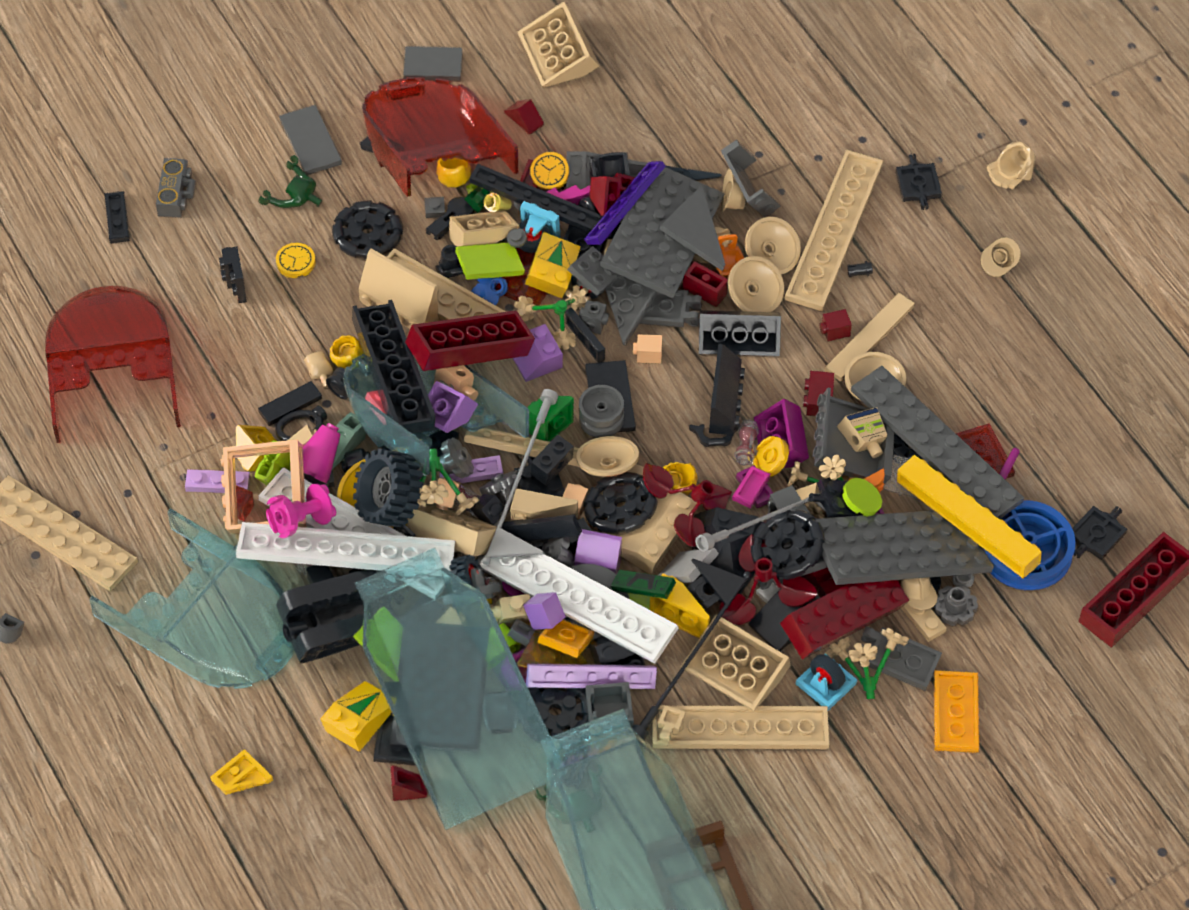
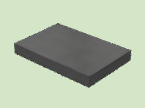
M405 47L403 73L405 80L461 81L462 48Z

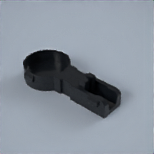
M465 197L451 199L447 206L448 210L426 228V234H433L435 240H440L449 232L451 213H454V216L474 214V209L465 201Z

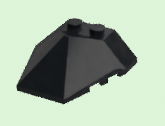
M718 507L697 513L694 518L702 521L704 533L711 535L722 530L728 531L759 518L758 516ZM764 521L734 532L728 538L714 543L713 548L719 554L709 565L743 577V573L746 571L739 564L740 550L750 535H754L756 529ZM697 546L692 547V550H699ZM755 571L750 572L752 575L751 578L755 574ZM751 578L746 580L738 594H742L750 583ZM704 584L703 592L712 594L706 584Z

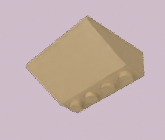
M565 2L518 31L543 88L584 77L599 67L574 11Z
M370 249L359 285L360 301L365 306L371 307L388 304V300H392L401 325L409 329L412 324L439 321L437 285L379 252Z
M682 492L675 494L667 493V496L663 499L656 498L658 505L651 519H647L645 525L629 533L609 534L622 537V558L648 574H652L678 537L674 529L675 518L679 514L689 516V513L697 504V502Z
M717 614L715 615V617L713 618V620L711 621V623L708 625V627L706 628V630L704 631V633L702 634V636L700 637V639L698 640V642L695 644V646L693 647V649L691 650V652L689 653V655L687 656V658L690 656V654L692 653V651L694 650V648L696 647V645L699 643V641L701 640V638L703 637V635L705 634V632L707 631V629L710 627V625L712 624V622H713L714 619L716 618ZM721 617L685 671L750 710L755 711L780 683L791 665L788 656Z

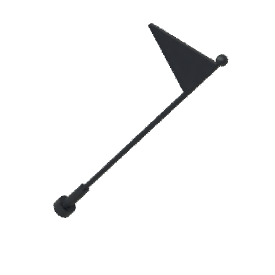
M694 558L691 560L725 605L657 704L650 708L639 725H633L629 733L634 738L642 742L649 735L647 728L658 714V708L746 580L751 578L752 575L749 571L744 572L743 577H740Z

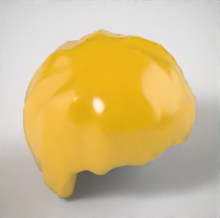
M439 158L436 172L442 184L448 188H459L469 181L471 166L465 159L453 158L443 161L442 158Z
M351 335L339 337L330 348L332 362L346 370L357 368L365 358L360 341Z
M671 462L663 467L673 478L674 485L671 489L688 487L692 484L697 485L698 476L695 467L691 463ZM692 490L684 491L682 493L688 496L692 492Z

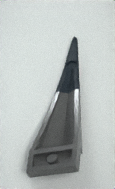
M567 151L566 161L569 166V176L566 182V189L574 185L580 190L590 186L591 177H593L592 161H594V157L602 154L587 151ZM628 159L630 176L636 177L646 166L647 162ZM666 166V168L693 180L720 178L722 176L720 173Z

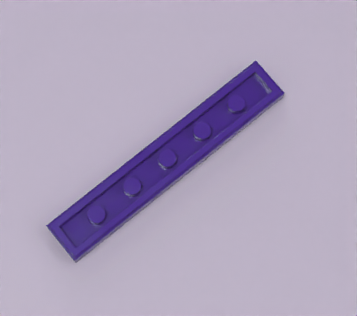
M653 161L646 164L584 240L587 245H600L604 242L666 167L663 161Z

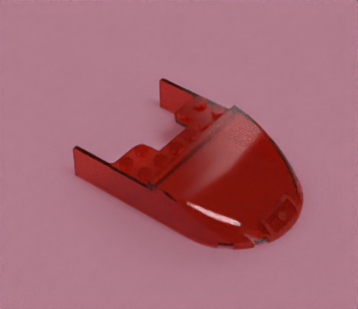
M410 77L384 83L379 86V90H371L365 96V101L362 103V113L376 160L380 167L387 169L407 197L411 196V175L423 174L428 169L426 162H433L440 158H452L453 156L461 155L465 161L471 164L483 160L501 158L514 174L519 173L517 144L478 97L464 85L459 84L456 86L451 84V80L442 78L430 81L425 80V77Z
M102 286L89 289L74 296L56 311L47 326L45 338L52 426L56 443H61L57 392L86 388L91 380L90 371L131 366L132 376L138 381L170 379L176 427H181L170 329L167 316L157 301L133 288Z

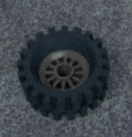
M385 449L373 450L371 455L367 454L365 456L366 462H361L359 465L361 471L356 472L355 477L358 480L353 486L356 489V493L353 494V500H357V503L354 504L355 509L360 510L358 515L365 522L401 527L402 524L408 523V518H413L415 515L413 510H418L419 508L417 501L421 499L420 488L423 487V482H420L423 473L418 471L421 466L419 462H415L416 458L410 456V454Z

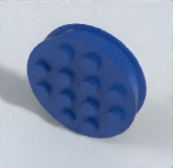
M1024 500L1023 503L1001 518L1011 529L1021 533L1024 539L1039 547L1040 551H1042L1041 563L1023 579L984 549L987 557L994 565L992 572H990L994 578L1012 588L1040 590L1054 585L1065 576L1070 568L1075 551V535L1070 523L1060 512L1044 503Z

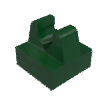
M478 186L464 199L479 213L485 208L484 198L491 192Z

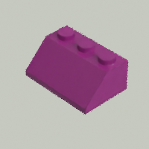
M784 398L754 417L758 445L769 436L779 437L786 441L789 448V456L784 468L794 467L795 461L802 463L809 458L800 406Z

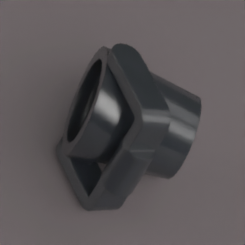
M456 245L445 246L441 251L439 265L435 266L437 273L446 278L464 274L455 252Z

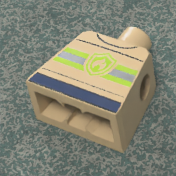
M877 407L847 415L838 424V429L854 451L868 450L872 458H877L883 454L880 445L887 438V432Z

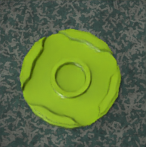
M853 478L843 486V499L853 512L857 514L860 512L864 514L863 516L868 517L873 516L881 508L882 498L879 491L865 479Z

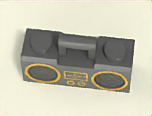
M164 158L156 200L157 215L159 217L181 218L182 211L186 210V199H192L194 196L196 181L191 179L192 168H189L188 161L185 159Z

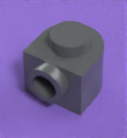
M5 613L0 618V641L6 644L15 642L22 634L24 621Z

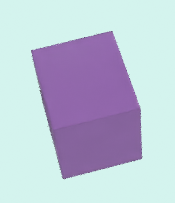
M556 592L538 593L523 604L533 630L552 629L566 617Z

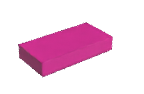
M751 466L733 494L732 500L751 509L770 479V474Z

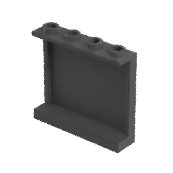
M828 387L823 394L819 395L817 400L819 412L815 420L818 425L814 434V440H816V446L813 450V457H815L814 466L826 465L823 461L825 457H829L832 460L834 455H839L840 460L844 459L846 462L845 471L842 475L864 479L884 469L885 477L883 483L885 485L892 475L894 431L883 422L887 438L880 445L883 454L879 457L872 458L868 450L854 451L837 426L845 416L865 411L869 408L830 396L831 388Z

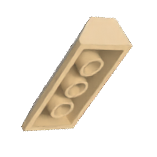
M436 504L426 505V507L420 506L418 510H413L415 514L413 518H408L407 527L416 535L415 537L454 540V552H462L464 556L470 554L475 556V558L488 552L497 529L495 525L464 514L456 516V511L439 509L436 507Z

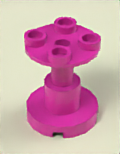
M311 484L307 489L306 502L304 503L300 501L291 502L284 495L271 497L267 504H270V508L266 509L268 523L274 533L279 532L280 538L293 536L297 531L298 522L303 521L306 515L311 514L312 518L321 525L328 524L332 517L336 516V508L332 505L329 489L325 484Z

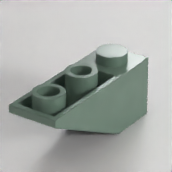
M351 412L336 426L339 428L338 432L341 436L332 470L344 459L346 452L353 451L366 437L367 421Z

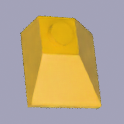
M238 425L236 427V446L277 441L266 427ZM264 455L241 457L238 460L246 471L256 472L258 465L264 459Z

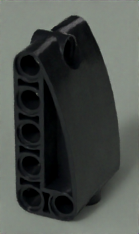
M361 570L293 588L281 595L276 603V607L283 622V635L287 642H291L299 663H307L359 646L360 644L353 636L382 606L399 622L390 604L392 595L388 589L383 587L384 585L377 570Z

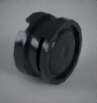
M338 367L333 372V375L326 379L328 388L341 399H347L351 392H354L358 387L356 378L349 371Z

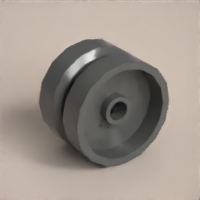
M595 385L582 393L579 398V423L582 430L595 438L613 436L620 431L624 424V399L618 390L608 385Z

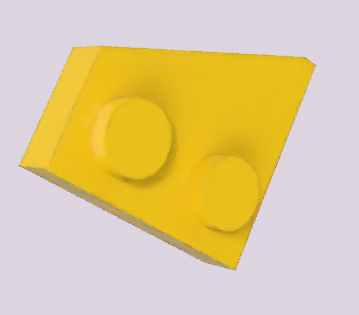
M244 749L211 776V781L227 795L271 783L273 777Z

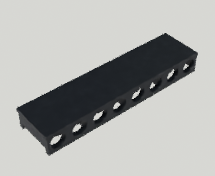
M388 300V304L357 308V305L352 306V322L394 438L435 431L436 415L413 354L405 343L407 338L393 301Z

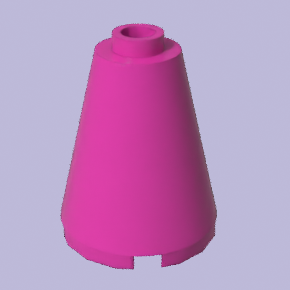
M330 423L326 426L322 424L303 447L304 473L324 483H327L330 478L341 436L338 432V427Z

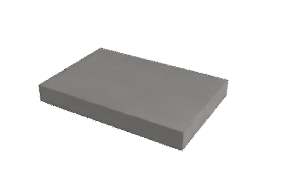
M715 548L706 552L700 550L679 552L662 570L659 576L663 573L668 576H674L682 583L694 582L701 573L691 560L694 558L710 564L719 553Z

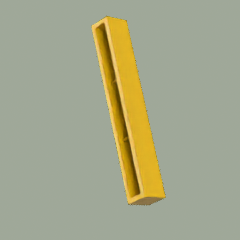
M914 455L897 470V482L1021 578L1024 579L1041 563L1042 551H1040L1037 545L1031 544L1024 539L1021 533L1015 532L1004 520L998 519L988 508L982 507L971 495L961 491L958 485L951 483L941 472L931 468L925 460L919 459Z

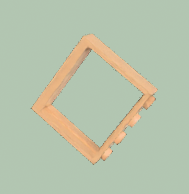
M299 440L223 447V455L220 460L222 467H224V475L221 476L223 488L225 487L222 503L223 507L226 508V516L223 517V521L227 531L231 534H240L242 525L238 524L235 458L290 452L292 502H305L303 446ZM306 517L303 521L298 522V527H307ZM268 521L257 522L258 524H269Z

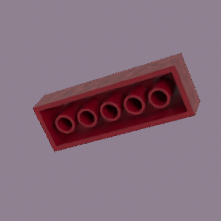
M517 310L412 324L405 343L422 370L428 371L528 356L535 338Z
M1163 531L1082 608L1078 622L1112 648L1189 574V550Z
M897 580L847 584L790 613L780 624L803 660L898 611L910 600Z

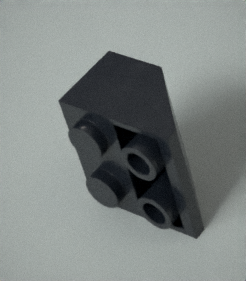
M605 636L595 638L589 643L595 665L645 666L642 656Z

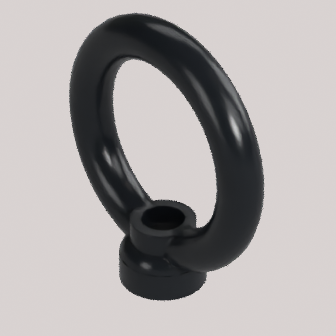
M318 405L312 410H297L285 415L276 425V436L280 441H288L292 436L284 433V427L289 422L299 418H309L313 424H316L314 429L318 430L327 419L325 410Z

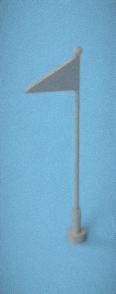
M544 389L540 399L543 403L536 419L537 425L487 555L482 559L484 565L490 564V558L544 554L542 550L501 529L539 428L544 423L550 406L555 405L559 395L551 389Z
M808 497L728 531L722 530L712 535L709 533L698 535L696 537V545L700 551L706 552L714 547V543L728 538L730 534L810 502V499ZM815 502L825 511L824 507L820 502Z

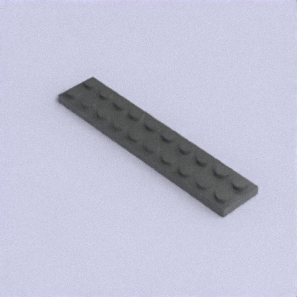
M880 366L851 386V392L869 409L877 407L882 421L935 471L941 472L948 481L958 485L961 491L971 495L982 507L988 508L998 519H1001L1023 503L1024 497L883 366Z

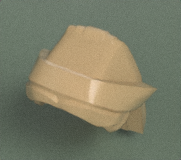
M1021 141L1007 145L997 161L987 166L989 176L992 178L991 181L995 185L1006 189H1014L1023 180L1030 181L1035 164L1034 151Z

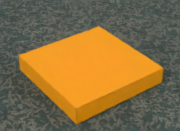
M563 619L552 629H545L539 635L538 643L578 658L594 638L595 632Z

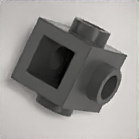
M587 300L585 307L580 309L579 317L592 333L601 334L603 326L608 323L609 313H606V304Z

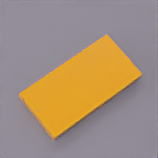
M934 671V751L979 752L978 673Z

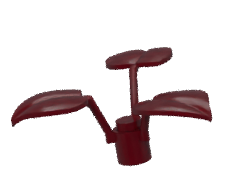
M648 463L643 468L644 484L648 491L657 498L663 499L667 496V493L675 494L692 490L691 498L697 504L691 510L689 516L679 514L675 518L674 529L687 545L696 547V537L704 533V525L700 519L693 518L694 513L701 504L705 510L716 507L725 509L732 491L712 484L708 480H703L697 486L692 484L688 487L672 490L674 481L667 470Z
M753 535L747 538L739 553L740 566L745 571H755L754 583L749 597L746 599L743 595L737 593L722 615V618L734 625L746 624L754 618L756 607L749 602L753 598L758 581L767 582L773 578L776 585L781 588L779 599L783 604L790 607L802 606L817 596L815 587L803 577L799 576L789 580L784 578L783 584H781L776 577V573L773 572L771 558H761L754 564L751 557V546L754 544L752 540ZM723 602L720 604V611L725 605Z

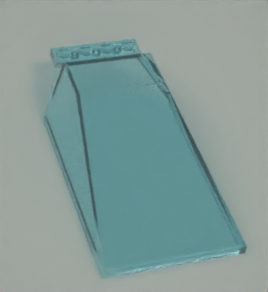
M435 548L355 582V586L364 603L363 651L445 831L567 775L484 593H481L446 569Z
M624 709L540 741L548 760L545 817L581 910H729L671 768L631 728Z

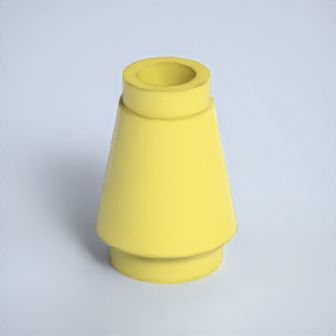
M490 193L484 198V206L490 212L507 211L512 206L510 199L495 193Z

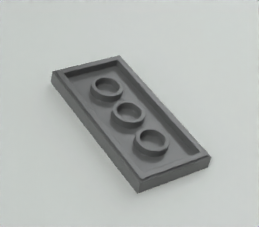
M316 105L279 116L283 129L306 175L342 165L340 155Z

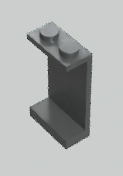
M736 139L721 150L746 201L764 217H767L781 207L763 189L758 192L755 191L744 169L757 160L747 148Z

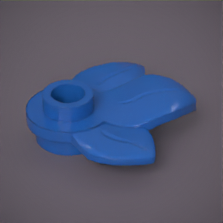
M501 277L477 279L479 283L471 290L472 293L496 306L499 298L507 292L508 284ZM501 284V289L497 291L496 285Z

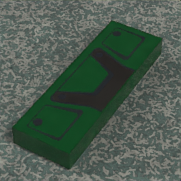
M619 570L610 586L613 591L667 599L676 581L672 577Z

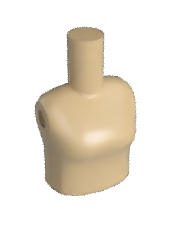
M322 351L309 354L305 357L304 362L308 368L310 378L313 380L320 379L324 388L328 389L326 379L333 372L332 366Z

